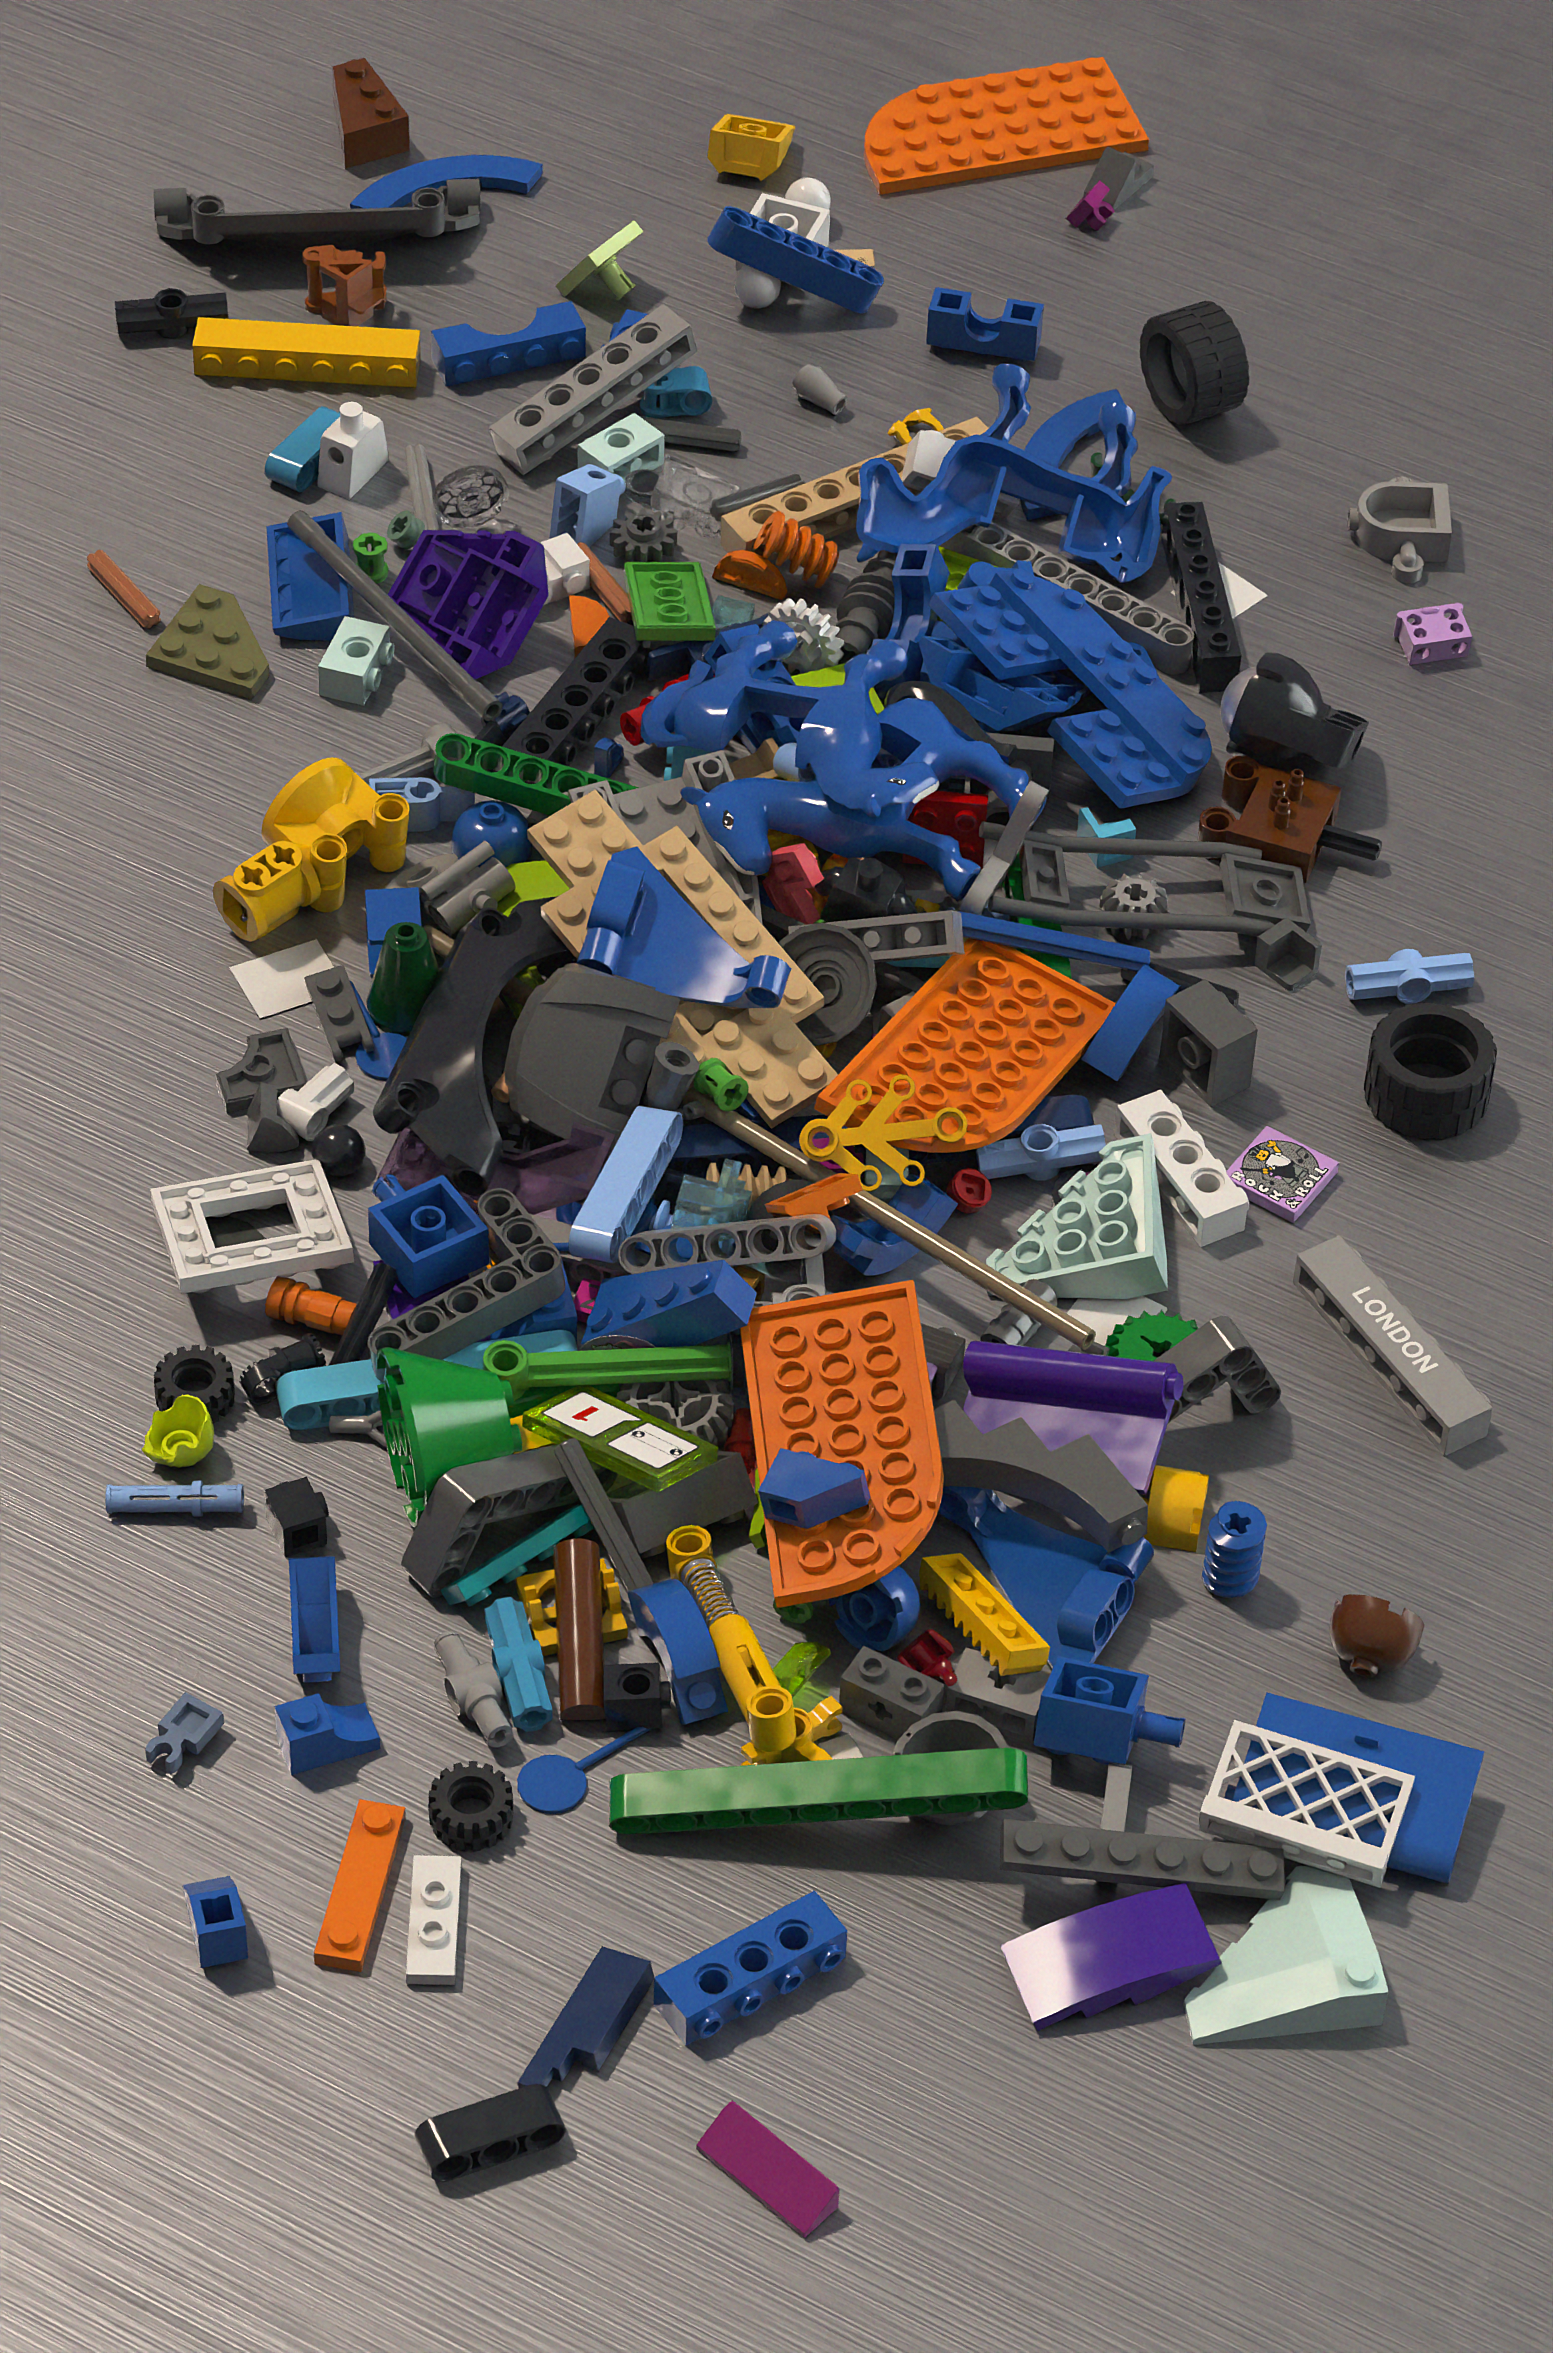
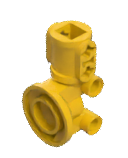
M326 758L309 765L295 775L281 789L268 808L261 830L262 839L268 847L241 863L235 869L233 876H225L214 883L213 897L219 913L237 937L252 942L264 937L293 918L298 913L300 906L310 905L315 910L324 913L338 910L344 901L346 862L363 844L369 849L370 863L379 871L394 872L404 865L406 859L409 803L398 794L385 793L379 795L349 765L339 758Z

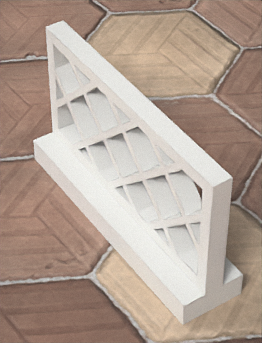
M1234 1720L1209 1793L1205 1796L1200 1810L1199 1831L1244 1845L1284 1849V1858L1380 1888L1386 1872L1387 1862L1414 1785L1415 1776ZM1244 1737L1259 1742L1266 1755L1243 1764L1235 1750L1239 1738ZM1271 1746L1279 1749L1273 1751ZM1292 1753L1304 1756L1311 1769L1288 1778L1278 1759ZM1316 1760H1317V1761H1320V1762H1323V1763L1320 1764V1765H1318V1763L1316 1762ZM1233 1761L1236 1768L1228 1771L1230 1763ZM1271 1763L1281 1782L1259 1792L1249 1773ZM1337 1767L1349 1770L1356 1783L1334 1793L1324 1773ZM1362 1775L1368 1776V1778L1363 1779ZM1238 1777H1242L1252 1795L1238 1802L1219 1797L1223 1784ZM1316 1777L1326 1797L1304 1806L1294 1787ZM1383 1781L1401 1787L1398 1799L1379 1807L1369 1789ZM1287 1791L1297 1810L1284 1816L1270 1813L1264 1800ZM1362 1792L1372 1811L1350 1821L1339 1801ZM1257 1804L1259 1809L1253 1808L1251 1806ZM1332 1805L1342 1825L1329 1831L1316 1828L1309 1815ZM1393 1812L1390 1823H1388L1385 1815ZM1302 1818L1304 1823L1297 1822V1820ZM1377 1819L1385 1833L1382 1847L1361 1842L1355 1829ZM1345 1833H1347L1350 1838L1345 1837V1836H1342V1835L1345 1834Z

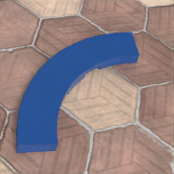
M462 155L433 159L397 170L371 184L350 203V209L403 207L412 202V195L415 191L422 188L438 189L441 186H447L446 181L452 179H479L482 187L500 188L527 194L542 176L543 164L525 159L496 155Z
M1117 389L1083 398L1063 408L1044 422L1033 434L1024 451L1051 466L1059 468L1066 456L1074 448V443L1084 435L1089 437L1101 431L1098 427L1101 406L1106 403L1126 404ZM1020 500L1027 520L1059 514Z

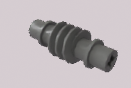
M885 550L879 551L876 558L868 561L863 573L853 578L848 585L847 591L837 607L836 617L838 622L835 626L839 627L840 631L835 636L844 640V645L840 648L844 655L837 665L847 663L848 660L859 654H867V651L872 647L873 639L887 638L894 617L895 596L891 575L898 553Z

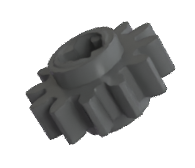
M641 509L639 513L634 515L626 511L625 521L621 519L613 520L609 545L614 547L615 557L626 555V562H662V555L673 557L674 547L677 546L678 530L673 529L672 519L661 521L660 511L649 514L645 509Z

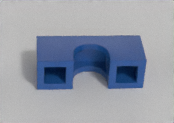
M935 287L928 309L926 344L946 349H959L979 354H990L1035 362L1042 335L1044 304L1008 298L1003 315L996 319H987L979 316L971 306V292Z

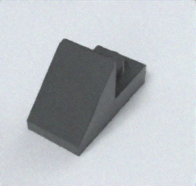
M1107 147L1092 174L1084 195L1100 180L1110 189L1102 201L1109 203L1115 210L1153 177L1154 165L1129 153H1121L1111 147Z

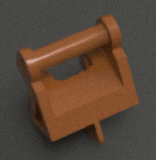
M333 245L309 247L303 251V262L307 265L308 296L305 298V309L308 312L322 313V318L334 325L358 327L374 316L373 310L384 309L387 300V290L383 280L386 268L384 252H376V260L372 262V260L363 259L362 252H356V250L340 251ZM322 272L335 279L334 292L323 293Z

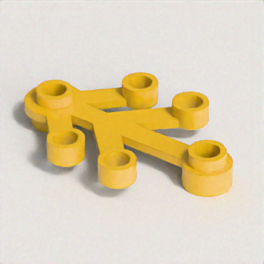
M900 1074L891 1080L889 1091L860 1127L841 1129L857 1106L866 1105L872 1098L870 1084L865 1080L857 1079L847 1086L846 1096L827 1119H814L803 1127L799 1143L801 1150L809 1159L816 1162L833 1160L849 1174H858L859 1180L863 1172L868 1170L875 1172L877 1175L876 1184L868 1187L861 1183L862 1189L867 1192H872L879 1188L882 1182L881 1172L875 1166L863 1165L844 1146L863 1145L896 1171L904 1185L916 1187L924 1180V1167L918 1161L908 1160L887 1142L937 1136L943 1142L954 1143L964 1137L967 1131V1119L959 1109L947 1107L940 1110L934 1119L885 1124L901 1102L909 1100L915 1092V1084L912 1078ZM905 1080L910 1084L911 1089L907 1095L899 1096L895 1093L894 1085L897 1081ZM863 1085L866 1087L868 1093L864 1100L857 1101L852 1098L851 1090L854 1086ZM947 1118H953L958 1122V1130L953 1134H947L942 1130V1122ZM820 1132L827 1134L830 1139L828 1146L822 1149L815 1147L813 1144V1137ZM916 1166L920 1170L919 1179L914 1182L906 1180L903 1175L905 1168Z

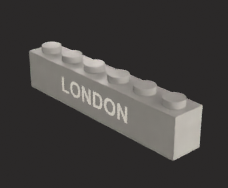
M1338 1235L1297 1254L1293 1284L1443 1456L1487 1436L1492 1414V1406L1487 1396L1476 1390L1465 1377L1462 1368L1445 1355L1436 1339L1422 1329L1415 1321L1410 1309L1399 1303L1389 1291L1385 1281L1379 1276L1376 1277L1364 1263L1362 1256L1356 1249L1351 1248Z

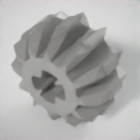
M1123 873L1120 881L1110 879L1108 886L1100 896L1099 907L1101 911L1168 913L1169 911L1166 888L1158 887L1156 878L1144 880L1141 873L1137 878H1130ZM1111 928L1112 935L1123 933L1126 935L1127 940L1131 936L1136 935L1145 940L1147 934H1158L1160 930Z

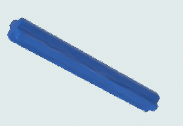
M960 912L963 937L1135 972H1138L1144 964L1148 967L1151 957L1148 949Z

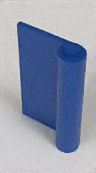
M1266 1692L1256 1727L1415 1776L1414 1785L1386 1867L1449 1884L1462 1830L1485 1751ZM1251 1740L1244 1764L1266 1755L1259 1742ZM1271 1746L1273 1751L1279 1749ZM1295 1753L1278 1759L1288 1778L1311 1769L1305 1757ZM1316 1760V1762L1318 1763V1765H1320V1764L1323 1763V1762H1320V1761H1317V1760ZM1271 1763L1249 1773L1259 1792L1281 1782ZM1337 1767L1324 1773L1334 1793L1356 1783L1350 1771ZM1362 1775L1363 1779L1368 1778V1776ZM1239 1777L1237 1786L1228 1785L1224 1798L1238 1802L1252 1795L1242 1777ZM1316 1777L1294 1787L1304 1806L1326 1797ZM1383 1781L1369 1789L1377 1804L1381 1807L1397 1800L1401 1787ZM1287 1791L1264 1800L1270 1813L1278 1816H1284L1297 1810ZM1362 1792L1339 1801L1350 1821L1372 1811ZM1257 1804L1251 1806L1253 1808L1259 1809ZM1332 1805L1309 1815L1316 1828L1329 1831L1342 1825ZM1393 1812L1385 1815L1388 1823H1390ZM1302 1818L1297 1820V1822L1304 1823ZM1377 1819L1355 1829L1361 1842L1382 1847L1385 1833ZM1345 1833V1834L1342 1835V1836H1345V1837L1350 1838L1347 1833Z

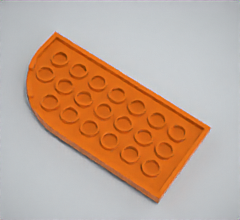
M1092 57L1080 61L1054 63L1036 68H1022L1017 71L999 74L991 73L980 77L955 79L932 85H920L916 89L903 93L889 101L871 119L865 133L864 161L878 194L882 195L1100 159L1107 147L1129 154L1148 151L1149 138L1104 57Z
M968 938L964 942L965 954L952 955L817 1096L814 1109L829 1117L846 1096L847 1086L854 1080H865L871 1086L872 1098L866 1105L857 1106L844 1124L848 1128L860 1127L889 1091L891 1080L897 1075L904 1074L911 1077L914 1081V1095L909 1100L902 1101L885 1124L934 1119L940 1110L953 1107L959 1109L965 1115L967 1131L962 1139L954 1143H946L937 1136L888 1141V1144L898 1148L933 1153L961 1152L992 1144L1013 1132L1087 1051L1116 1003L1013 947ZM899 1080L894 1085V1091L899 1096L907 1095L911 1089L910 1084L905 1080ZM856 1085L851 1090L852 1098L857 1101L864 1100L868 1093L863 1085ZM947 1118L942 1122L941 1127L945 1133L953 1134L958 1130L959 1125L955 1119Z
M914 1280L752 1308L747 1326L740 1328L760 1486L780 1448L794 1452H808L817 1458L835 1463H849L858 1469L864 1470L871 1497L867 1505L808 1529L768 1519L764 1515L773 1593L777 1608L842 1596L874 1583L903 1563L915 1551L927 1535L936 1518L943 1495V1464Z

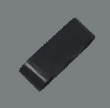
M533 2084L429 2118L418 2126L414 2137L432 2179L437 2182H446L552 2147L564 2137L566 2128L548 2088L543 2084Z

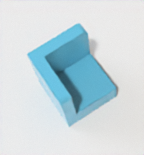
M1088 807L1079 809L1077 837L1135 839L1136 828L1130 819L1099 825ZM1087 853L1096 868L1132 859L1134 856Z

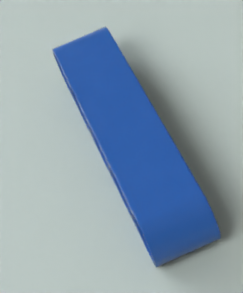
M733 206L724 207L707 238L709 245L717 252L857 313H866L884 283L883 276L871 266Z

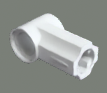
M333 1063L331 1066H325L298 1092L294 1089H288L281 1094L277 1100V1116L288 1122L300 1137L307 1141H313L315 1136L325 1128L329 1114L354 1092V1081L349 1077L346 1069L338 1064Z

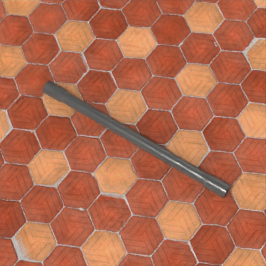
M299 510L290 516L288 528L302 542L318 553L463 695L464 700L484 720L491 721L499 716L503 707L502 703L482 683L477 682L354 563L305 511Z

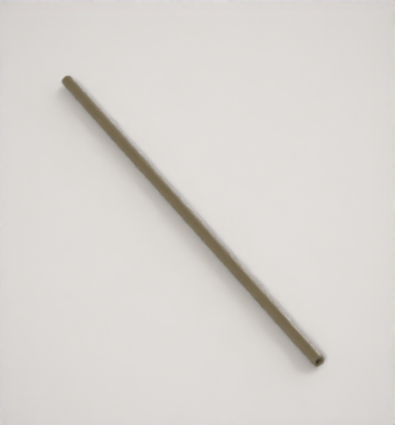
M425 925L423 928L427 933L433 952L446 959L455 940L434 927ZM512 977L500 993L524 1007L527 999L535 989L516 977ZM694 1087L687 1091L682 1102L683 1105L699 1100L706 1110L704 1118L805 1180L816 1183L837 1174L821 1163L809 1159L803 1152L734 1110L729 1112L721 1110L715 1105L714 1098L702 1094ZM863 1190L849 1196L850 1203L847 1205L1081 1349H1088L1094 1342L1096 1337L1095 1330L867 1191Z

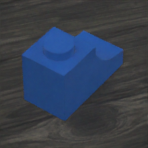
M317 1693L275 1706L276 1738L291 1775L380 1749V1737L365 1703L350 1706L330 1705L323 1702L320 1694Z

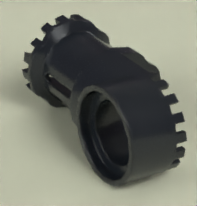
M313 1333L305 1334L302 1336L301 1341L287 1347L269 1349V1358L253 1362L254 1367L251 1368L249 1365L247 1372L243 1370L242 1374L244 1377L240 1376L241 1381L239 1382L250 1400L256 1405L270 1403L277 1398L275 1386L281 1376L292 1371L326 1366L325 1355L323 1353L319 1354L322 1348L317 1349V1346L320 1344L319 1341H316Z

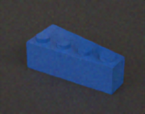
M725 1260L602 1279L592 1312L587 1319V1327L581 1344L584 1345L598 1337L617 1335L638 1338L654 1345L656 1348L694 1346L747 1326L757 1292Z

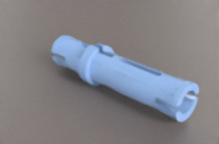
M192 1481V1485H107L105 1496L106 1512H192L193 1517H202L203 1512L243 1513L244 1486L243 1484L203 1485V1481ZM213 1497H217V1499H212V1500H201V1499L180 1500V1498H213ZM133 1498H170L169 1500H133Z

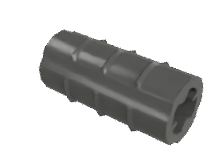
M1030 1279L1023 1285L1027 1290L1057 1307V1295L1048 1284L1037 1279ZM1007 1304L1001 1308V1313L997 1318L990 1321V1326L981 1335L980 1341L1025 1346L1027 1341L1036 1335L1037 1329L1042 1324Z

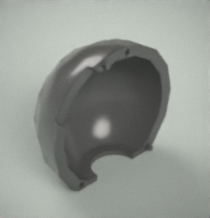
M960 1711L931 1714L912 1724L897 1740L892 1755L1009 1748L998 1728L982 1717ZM988 1811L918 1816L927 1822L951 1826L976 1821Z

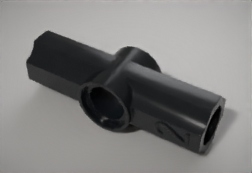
M168 288L159 291L155 298L115 301L118 334L157 331L163 337L178 338L185 335L189 328H196L198 317L229 319L226 292L186 296V293L182 290Z

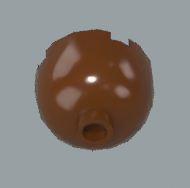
M1344 1595L1342 1602L1338 1599L1335 1601L1329 1627L1331 1644L1339 1657L1351 1664L1350 1671L1359 1676L1375 1678L1377 1673H1388L1402 1668L1412 1658L1420 1643L1425 1626L1422 1619L1406 1608L1403 1609L1402 1616L1389 1611L1390 1601L1366 1595Z

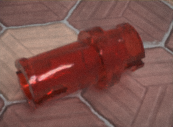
M739 1408L736 1410V1414L733 1413L731 1437L725 1442V1452L741 1453L748 1474L751 1473V1470L755 1469V1461H757L750 1408Z

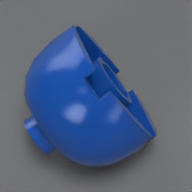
M489 800L473 804L456 820L451 839L452 854L457 855L458 859H460L483 841H487L493 848L494 854L478 865V867L492 857L499 860L505 868L513 863H523L529 856L531 858L532 843L528 840L527 829L530 828L528 821L516 807L506 802Z
M897 1566L874 1583L859 1590L829 1598V1605L836 1604L837 1612L840 1616L839 1619L834 1621L838 1630L851 1645L859 1650L865 1646L874 1651L881 1650L882 1652L902 1642L914 1629L919 1619L921 1608L919 1592L913 1579L900 1566Z

